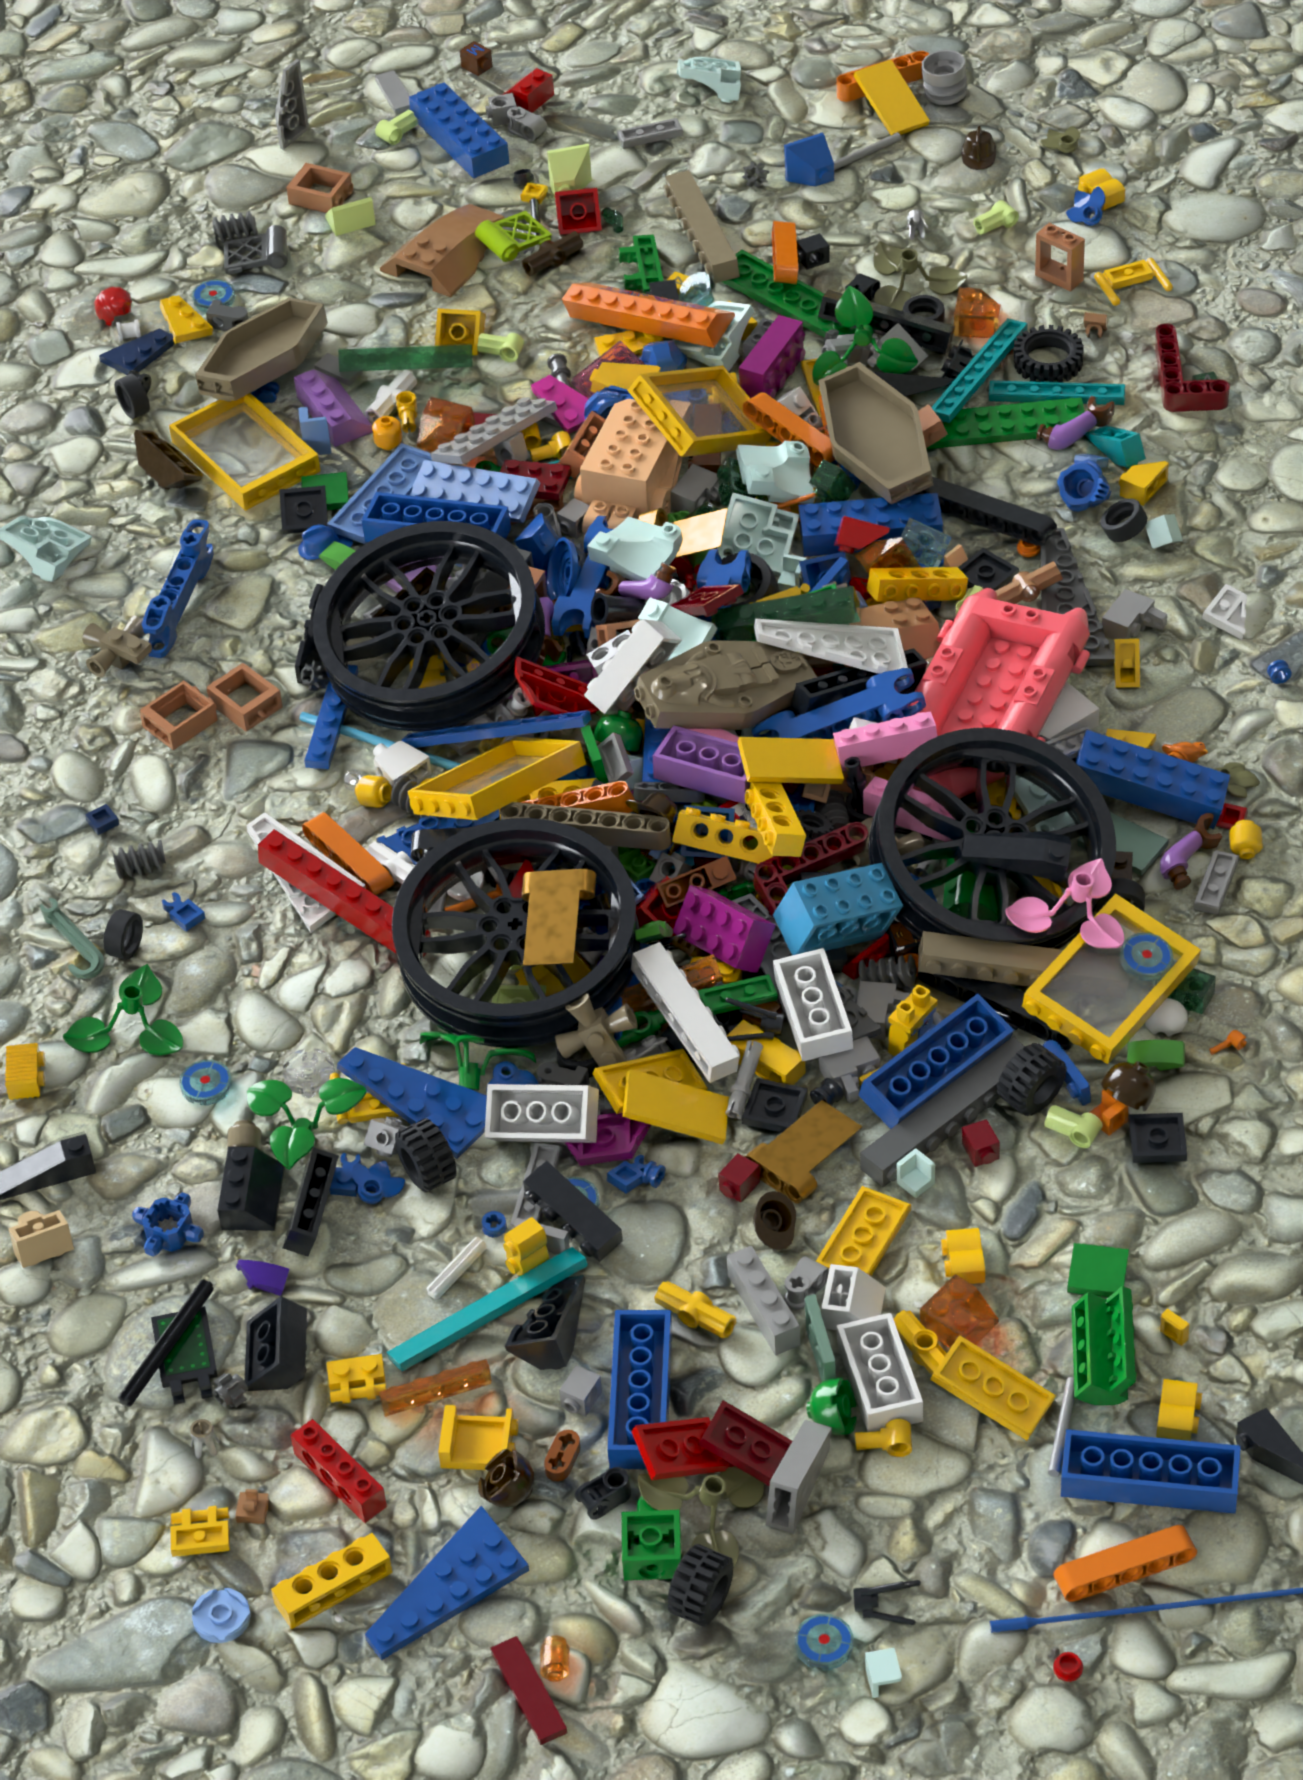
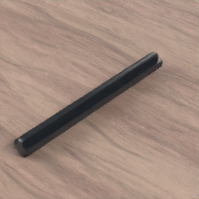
M203 1279L198 1283L119 1394L120 1404L127 1407L133 1405L213 1292L212 1282Z

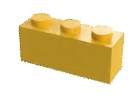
M742 1020L727 1037L765 1032L758 1026ZM776 1037L773 1040L730 1041L731 1045H735L739 1050V1065H741L747 1041H752V1046L753 1041L763 1045L755 1074L765 1080L794 1085L806 1073L805 1061L801 1060L799 1051L785 1045Z

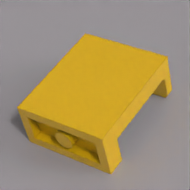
M445 1405L438 1450L440 1467L444 1469L486 1470L487 1463L503 1449L510 1451L513 1449L516 1451V1444L512 1443L513 1436H518L519 1421L514 1419L513 1409L507 1408L505 1417L457 1415L456 1405Z

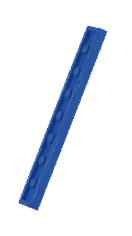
M586 710L432 731L411 732L401 741L417 748L584 727L591 720L590 711Z

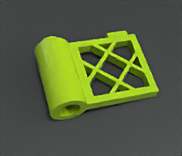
M527 211L494 223L490 220H485L478 225L475 231L476 237L503 262L512 261L517 257L518 252L538 244L541 245L544 241L551 240L552 234ZM524 219V220H526L529 224L518 223V221H521V220ZM502 227L513 228V231L505 230ZM515 230H525L528 231V234L515 232ZM530 233H540L541 236L531 235ZM514 238L527 241L519 244Z

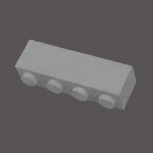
M749 1246L727 1255L728 1277L775 1356L801 1346L800 1325L753 1247Z

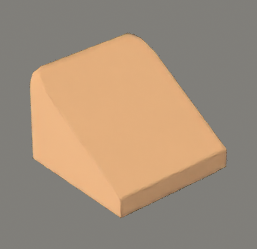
M957 545L944 555V567H959L968 560L962 545Z

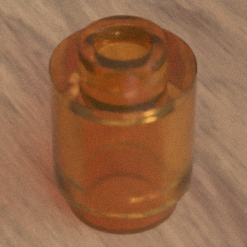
M552 1635L546 1637L540 1647V1674L551 1682H559L570 1673V1647L564 1637Z

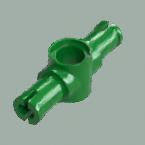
M658 1009L654 1012L651 1010L648 1013L644 1011L634 1013L637 1020V1028L622 1031L621 1038L617 1040L620 1048L632 1042L642 1041L651 1035L657 1036L658 1030L662 1029V1025L667 1023L660 1010ZM648 1023L645 1029L639 1030L640 1026Z

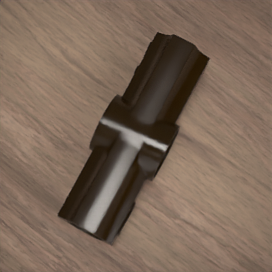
M574 231L555 242L551 240L544 241L537 252L521 260L525 273L532 276L550 265L554 267L561 266L568 255L584 247L583 240Z

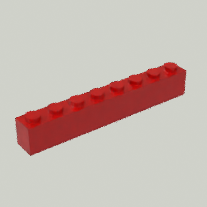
M275 829L258 844L260 864L396 953L392 935L394 907ZM426 930V937H431L429 930Z

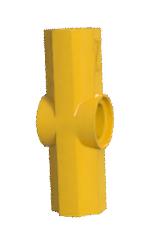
M663 1281L654 1296L655 1303L676 1313L686 1326L690 1328L700 1326L722 1339L728 1338L732 1334L737 1323L735 1316L714 1306L711 1299L704 1293L695 1291L692 1294L669 1281Z
M903 1310L897 1313L893 1320L900 1339L912 1352L914 1362L924 1366L933 1375L947 1354L938 1344L936 1334L926 1329L910 1310Z

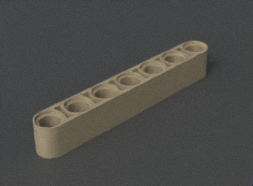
M512 802L500 809L501 820L511 818L551 820L582 830L604 845L665 850L672 844L670 823L668 819L661 816Z

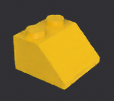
M438 308L434 352L478 356V338L485 331L486 314L482 311Z

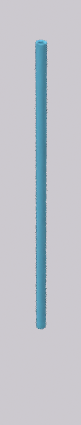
M302 712L299 719L300 721L315 725L318 716ZM343 724L341 725L340 734L375 746L382 743L386 747H390L396 743ZM421 751L430 757V764L448 770L461 765V763ZM496 776L490 780H492L493 784L503 777Z

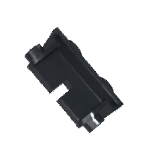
M963 339L958 346L953 345L947 356L951 359H946L941 368V371L944 372L942 378L946 376L947 378L956 379L969 364L973 355L971 349L961 346L964 341Z

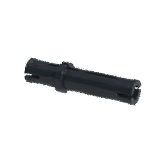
M849 757L845 760L844 764L848 775L846 779L847 785L852 790L857 812L864 814L863 791L867 783L866 775L862 773L860 759L858 757Z

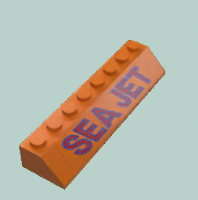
M573 283L562 298L571 318L715 348L735 317V313L595 283Z

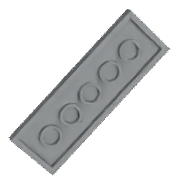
M529 397L521 398L514 406L503 408L500 414L486 418V422L472 426L467 433L456 435L453 441L439 445L437 450L430 453L432 461L463 465L558 410L556 402L546 401L544 398L530 400Z

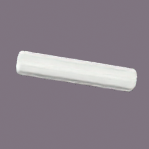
M475 1237L427 1287V1294L435 1300L439 1299L486 1250V1242L479 1237Z

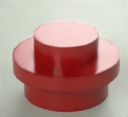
M1064 1652L1055 1659L1053 1671L1060 1680L1072 1682L1081 1677L1083 1662L1075 1653Z

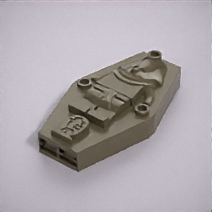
M287 298L226 331L195 374L199 393L212 396L214 399L229 402L231 400L236 401L285 373L297 369L328 324L324 304Z
M860 362L818 380L832 452L838 463L890 504L933 486L919 413L913 402Z
M712 640L703 642L641 674L634 688V695L636 700L640 701L645 710L646 717L651 720L655 728L671 729L675 725L685 729L742 730L750 728L789 707L792 703L796 683L817 676L803 653L756 641Z

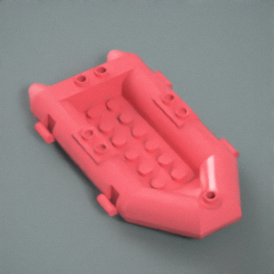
M985 588L967 597L954 621L946 620L936 638L941 644L915 692H922L926 702V707L918 713L931 711L936 724L937 736L969 728H998L1026 734L1046 742L1039 734L1070 674H1080L1090 657V652L1083 650L1090 635L1087 612L1082 608H1074L1065 614H1059L997 600V593L991 588ZM918 701L913 702V703H911V704L908 705V706H913V705L917 704ZM964 767L946 770L929 778L961 799L976 791L977 768ZM986 770V785L988 786L1007 775H1004V772L993 773ZM916 786L912 788L914 790L923 792L920 788Z

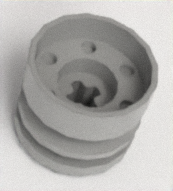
M939 50L930 53L922 61V74L926 99L938 105H950L962 100L968 93L965 58L962 54L952 50Z

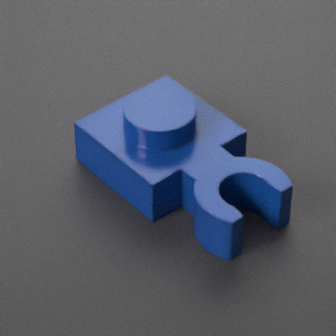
M176 892L172 893L174 902L169 903L165 899L162 900L163 909L169 913L170 919L186 932L206 918L205 912L190 899L182 902L180 895Z
M343 1153L340 1157L342 1168H335L330 1195L357 1197L358 1186L352 1180V1170L356 1163L362 1164L360 1154H356V1159L348 1162L347 1154Z
M644 1155L636 1156L632 1164L624 1161L607 1173V1182L625 1194L642 1184V1175L647 1164H644Z

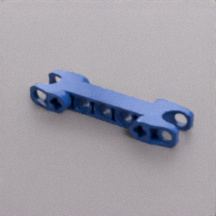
M597 516L589 526L584 537L585 553H588L587 545L600 531L608 533L613 530L608 528L606 516ZM588 554L570 597L559 596L556 600L552 618L554 635L561 636L570 626L580 624L583 625L584 638L589 639L591 627H596L591 618V602L597 594L596 589H607L611 578L606 574L610 570V566L591 561Z
M194 519L184 529L180 537L181 549L160 594L151 599L146 609L142 627L144 634L150 633L148 642L151 643L152 651L148 654L149 657L163 658L174 646L177 639L176 627L198 580L203 579L210 568L214 551L212 544H207L210 528L206 520ZM196 527L204 528L199 534L192 532ZM156 643L165 645L161 650H153Z
M711 549L701 563L697 574L698 589L703 586L741 584L743 591L746 592L751 580V556L749 551H739L732 563L722 565L718 549ZM731 605L719 607L718 613L712 616L705 617V615L696 617L713 623L718 628L711 641H720Z
M901 668L871 677L867 681V689L800 716L796 717L792 711H783L770 716L765 721L756 725L751 732L753 737L804 739L817 737L832 739L834 738L833 733L849 729L854 717L872 722L881 719L883 722L890 721L894 718L908 717L920 712L926 707V702L922 692L900 694L902 690L909 688L915 682L911 669ZM907 676L905 679L897 681L899 678ZM918 701L917 704L913 706H908L911 703ZM765 730H770L765 734L759 735L761 732Z

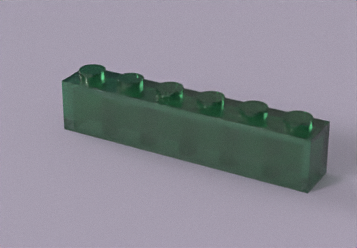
M471 343L338 348L339 372L473 367Z
M854 586L721 608L718 609V613L711 616V622L718 628L714 634L717 641L756 640L754 630L755 619L843 625L861 622L860 601Z

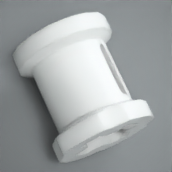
M138 319L124 324L116 322L119 342L126 338L141 337Z
M517 688L513 693V699L508 701L506 707L514 716L524 717L528 711L527 707L532 704L526 701L521 688Z

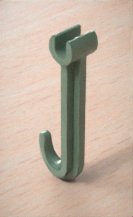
M49 898L52 907L50 909L40 904L45 922L52 924L91 965L87 970H80L75 965L70 964L68 965L69 971L81 979L96 977L105 966L102 953L60 910L58 902L54 898Z

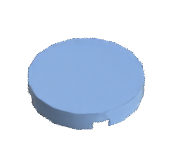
M224 1588L225 1590L219 1591L217 1589L210 1590L200 1596L193 1606L192 1620L194 1629L201 1638L211 1643L232 1641L242 1635L249 1626L251 1613L248 1601L240 1592L232 1588Z

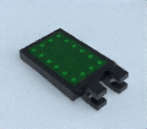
M205 1306L201 1307L159 1367L163 1388H171L174 1405L185 1403L182 1384L198 1381L202 1399L213 1397L210 1378L218 1377ZM178 1312L151 1317L155 1344Z

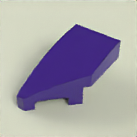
M239 1259L236 1264L237 1270H241L247 1279V1286L250 1290L255 1287L281 1296L289 1268L267 1262Z

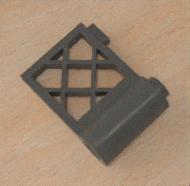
M273 225L264 234L224 242V269L226 273H240L245 269L265 265L279 269L287 265V231L282 226ZM261 242L257 247H252L254 243ZM240 247L235 252L230 250V248ZM246 250L250 252L246 256L241 255ZM256 255L262 257L260 259L252 260V258H254ZM236 259L240 260L236 264H231Z

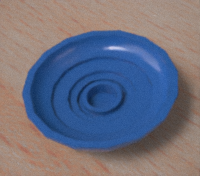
M566 537L557 540L549 557L546 586L547 595L550 600H554L559 596L570 597L582 570L581 566H579L576 547Z

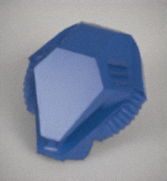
M656 341L643 347L642 356L636 364L661 367L660 372L683 370L687 363V355L680 351L674 341Z
M613 385L608 388L605 387L587 400L584 406V417L586 419L590 412L594 411L604 419H607L615 403L634 398L627 389Z
M1088 459L1075 463L1060 473L1057 480L1060 495L1070 510L1081 512L1088 508H1094L1109 499L1112 491L1107 479L1102 475V469L1097 462Z

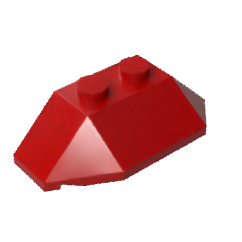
M516 657L515 676L526 701L554 714L588 710L590 715L600 711L584 696L588 690V684Z

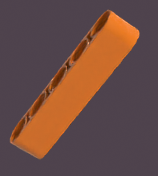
M916 51L890 60L893 61L907 84L923 79L922 61L929 53ZM870 66L847 72L837 77V98L840 101L849 102L866 96L854 78V72Z
M773 221L772 256L774 282L797 283L798 255L796 225L793 222Z
M761 392L743 403L742 409L745 416L782 443L784 441H799L806 445L810 455L809 462L816 467L823 468L836 460L833 456L829 437L768 394Z
M617 781L527 800L521 803L630 813L633 810L626 805V800H636L628 784L624 781Z
M325 812L302 825L306 838L326 857L364 883L366 890L377 896L394 885L390 872Z
M1175 1525L1064 1563L1056 1568L1053 1576L1065 1600L1074 1602L1185 1564L1197 1555V1549L1183 1525Z

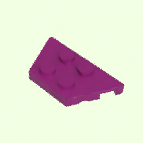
M623 1113L602 1114L597 1116L596 1143H564L580 1166L632 1159L650 1129L651 1124L623 1117Z

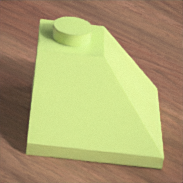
M589 144L547 151L550 187L554 198L555 192L584 189L592 181Z

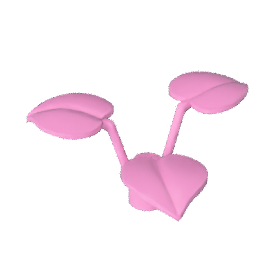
M1102 858L1085 863L1071 872L1068 877L1069 888H1066L1065 894L1052 910L1048 911V905L1036 897L1022 898L1005 910L1007 917L1018 928L1031 933L1043 932L1051 927L1052 921L1049 916H1053L1068 896L1071 895L1074 901L1079 903L1086 901L1087 917L1090 921L1084 922L1080 929L1081 936L1087 944L1096 948L1108 949L1119 948L1124 943L1123 930L1115 918L1105 913L1099 914L1094 918L1092 914V898L1106 896L1112 887L1111 878L1106 871Z

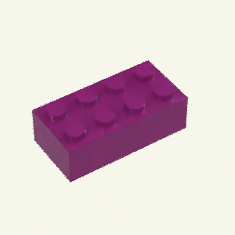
M778 315L739 366V385L750 399L761 392L768 394L774 399L778 390L784 387L787 378L794 373L799 362L804 360L806 351L803 345L805 332H803L802 321Z
M690 885L673 933L676 935L685 933L687 935L684 938L685 940L734 968L758 973L775 924L713 890Z

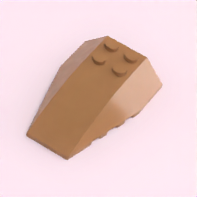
M472 204L457 208L442 216L406 242L380 267V271L397 278L407 268L431 277L434 292L451 298L476 273L478 263L482 262L486 249H489L476 237V228L485 220H490L494 223L505 219V216Z
M909 598L897 602L888 601L884 604L873 605L846 613L849 625L898 628L903 650L914 648L925 660L934 656L941 644L936 639L940 632L938 622L920 598ZM803 654L811 668H833V664H839Z

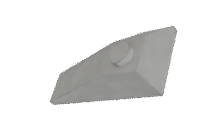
M298 59L283 69L275 111L279 145L282 150L309 129L301 65Z

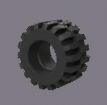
M1039 1043L1027 1045L1019 1050L1003 1069L997 1084V1093L1025 1116L1035 1115L1048 1106L1060 1091L1066 1078V1064Z
M424 1118L395 1134V1144L400 1161L412 1182L420 1190L427 1193L456 1178V1162L451 1148L440 1129L428 1118Z
M695 1544L681 1559L673 1575L668 1593V1611L702 1627L708 1625L719 1613L728 1595L733 1578L732 1558L700 1544Z

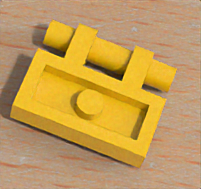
M382 1354L326 1362L329 1388L332 1391L330 1392L331 1403L342 1401L343 1404L351 1403L353 1399L367 1398L372 1400L376 1399V1396L387 1395L386 1384H379L386 1383Z
M208 1506L206 1510L192 1511L189 1508L182 1509V1512L171 1513L172 1525L182 1524L170 1526L172 1557L230 1551L228 1520L218 1521L230 1518L229 1508ZM208 1521V1522H205V1523H196V1524H193V1522Z

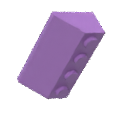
M315 369L294 376L297 398L304 407H308V413L312 418H327L330 442L334 447L373 433L372 424L336 378Z
M673 725L653 754V776L655 779L746 804L745 792L749 789L751 782H747L738 743Z

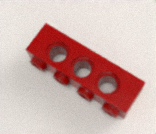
M311 1419L290 1435L294 1455L364 1523H367L387 1508L384 1487L314 1419Z

